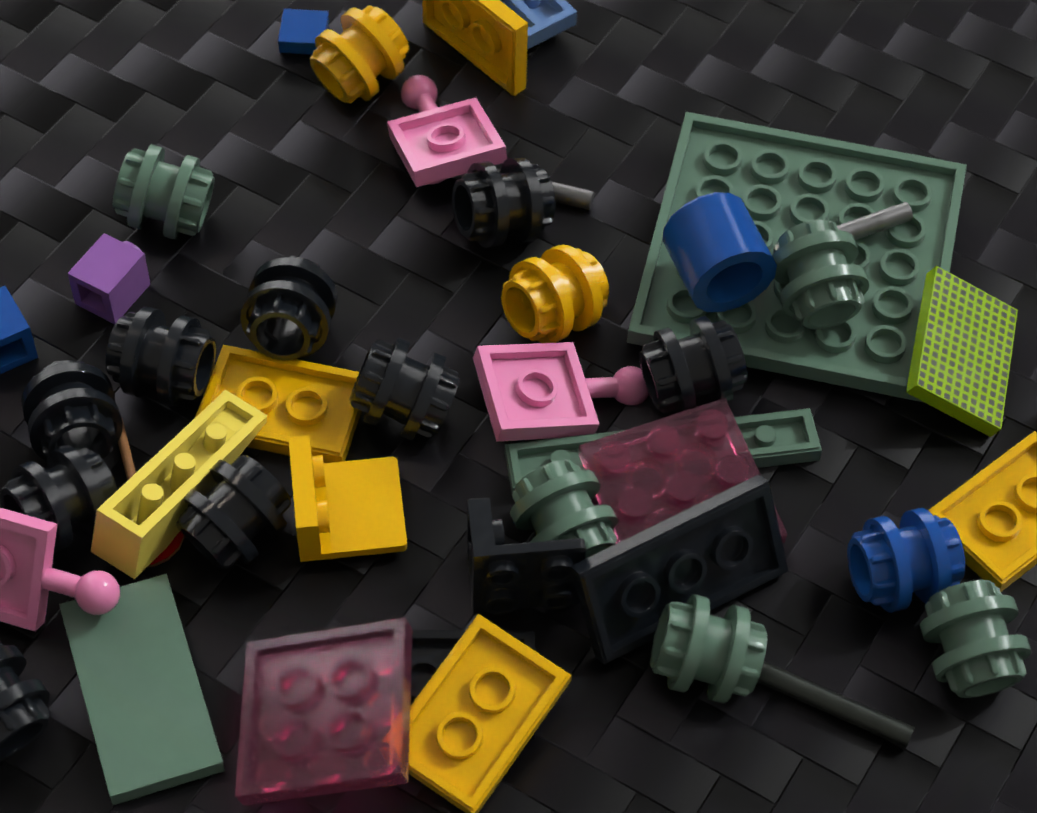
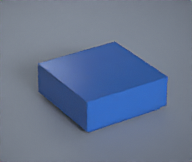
M283 9L278 38L279 53L313 55V51L317 49L315 38L325 29L329 28V12Z

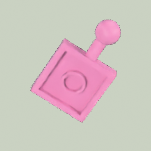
M414 75L404 82L401 88L402 101L407 107L418 110L419 113L387 121L389 137L416 187L438 184L445 179L465 174L474 163L488 161L498 165L507 159L506 146L476 97L438 107L435 103L438 96L437 87L429 77Z
M574 342L477 346L473 356L496 442L553 439L595 434L599 421L592 398L614 397L622 404L638 405L643 403L649 396L642 371L635 366L623 367L613 377L585 378Z
M0 508L1 622L36 631L45 623L49 591L74 597L83 611L92 615H102L108 613L117 605L120 598V587L117 580L105 571L96 570L88 572L83 576H78L52 568L57 524Z

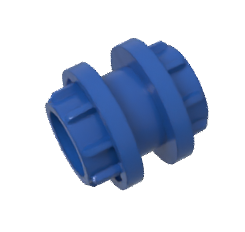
M925 508L904 512L899 528L886 516L870 518L865 522L862 531L853 533L852 539L848 543V567L857 594L863 601L871 602L875 606L880 605L889 613L907 609L911 603L913 592L926 604L935 593L960 584L965 574L964 549L955 526L947 518L933 516Z

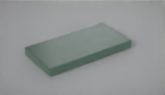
M167 574L121 586L117 605L111 611L102 615H92L83 611L76 600L59 604L112 805L224 772L223 760Z

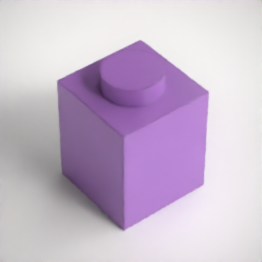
M105 233L68 272L75 304L113 324H116L118 319L128 311L151 284L145 253L133 243L128 241L121 242Z

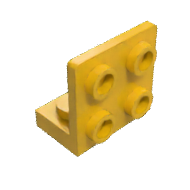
M310 435L288 437L300 562L403 552L407 549L401 485L396 457L323 463V455L312 456Z

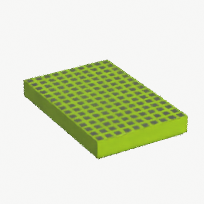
M936 265L926 274L906 393L989 437L996 434L1002 429L1018 310Z

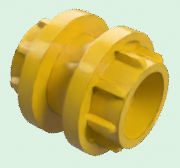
M370 5L363 10L353 7L341 16V25L344 31L340 35L330 29H325L315 38L317 49L313 51V56L310 59L314 73L325 88L340 101L350 104L359 97L369 101L379 92L376 80L379 74L391 80L404 71L403 59L409 52L408 41L397 23L385 11Z
M558 245L546 250L540 258L530 257L513 266L509 274V280L503 283L501 294L502 306L508 322L519 335L529 338L531 341L556 343L565 339L572 330L582 331L599 321L603 308L608 303L609 284L603 267L593 255L569 245Z

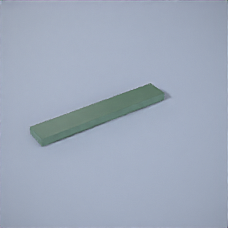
M810 408L505 444V459L512 493L515 490L516 484L524 476L545 464L563 459L572 461L574 465H579L581 470L593 471L601 487L820 461L822 453Z

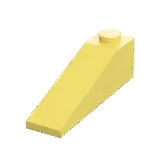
M224 390L97 509L91 552L131 578L136 579L169 546L180 532L176 524L179 516L188 508V503H185L184 497L191 489H195L205 496L217 484L209 470L219 460H223L231 465L266 424L268 415L229 391Z

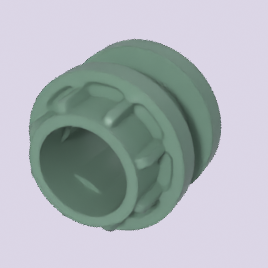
M151 144L147 151L137 148L132 149L124 158L114 190L112 206L115 208L116 214L128 217L127 225L140 230L144 227L147 218L164 222L163 236L177 240L179 233L190 236L196 235L197 232L199 233L204 223L214 188L215 177H213L212 171L201 168L200 158L190 155L185 156L180 167L164 162L165 149L157 145Z
M813 220L798 224L785 231L779 237L778 242L774 245L775 253L772 256L777 264L774 280L781 284H786L780 293V301L783 311L787 315L801 320L802 326L806 328L823 329L844 323L859 313L861 307L865 304L863 296L869 289V281L864 268L852 264L859 252L852 234L839 230L835 222Z
M567 459L557 460L533 470L516 484L515 490L512 493L515 504L510 511V516L517 529L535 530L537 535L530 542L582 538L585 540L586 546L585 559L615 545L617 542L613 530L618 525V518L610 505L594 506L591 501L601 488L593 471L581 470L579 465H574L572 461Z
M974 580L945 588L929 598L925 604L928 617L920 623V629L924 641L928 643H942L944 654L932 663L937 681L948 682L951 691L955 692L960 698L989 695L1012 687L1022 681L1027 673L1024 660L1031 655L1032 651L1026 636L1009 635L1006 624L1013 621L1019 614L1014 597L1002 595L1000 589L989 580Z
M692 594L686 604L672 601L664 607L652 644L650 666L654 673L667 676L669 690L685 693L694 679L708 683L707 697L709 700L725 704L732 694L747 696L754 690L765 659L767 631L763 624L751 621V614L748 608L732 605L727 610L724 618L710 615L709 598Z

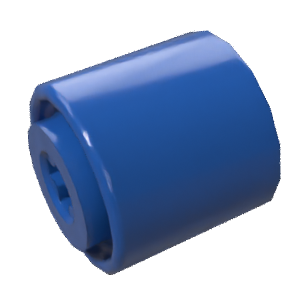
M714 192L699 196L678 209L664 227L663 243L694 304L701 310L706 312H724L738 308L754 300L766 290L775 277L777 264L742 199L734 194Z

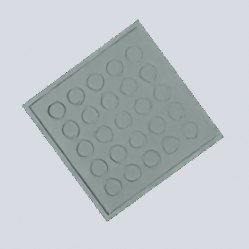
M686 112L630 321L627 343L643 346L654 341L653 335L655 331L667 327L673 331L677 339L690 336V321L706 316L711 323L724 320L732 326L741 344L747 367L923 402L906 393L924 283L926 274L936 265L950 273L967 164ZM714 192L731 193L742 199L772 256L774 254V245L778 242L779 237L788 229L804 222L828 220L835 222L836 225H840L903 202H907L913 212V219L911 221L855 240L859 252L852 264L864 268L869 281V289L863 296L865 304L861 307L859 313L850 320L823 329L806 328L802 326L801 320H797L796 317H791L783 311L780 293L786 284H781L774 279L768 288L754 300L738 308L724 312H706L697 308L662 240L665 225L678 209L699 196Z

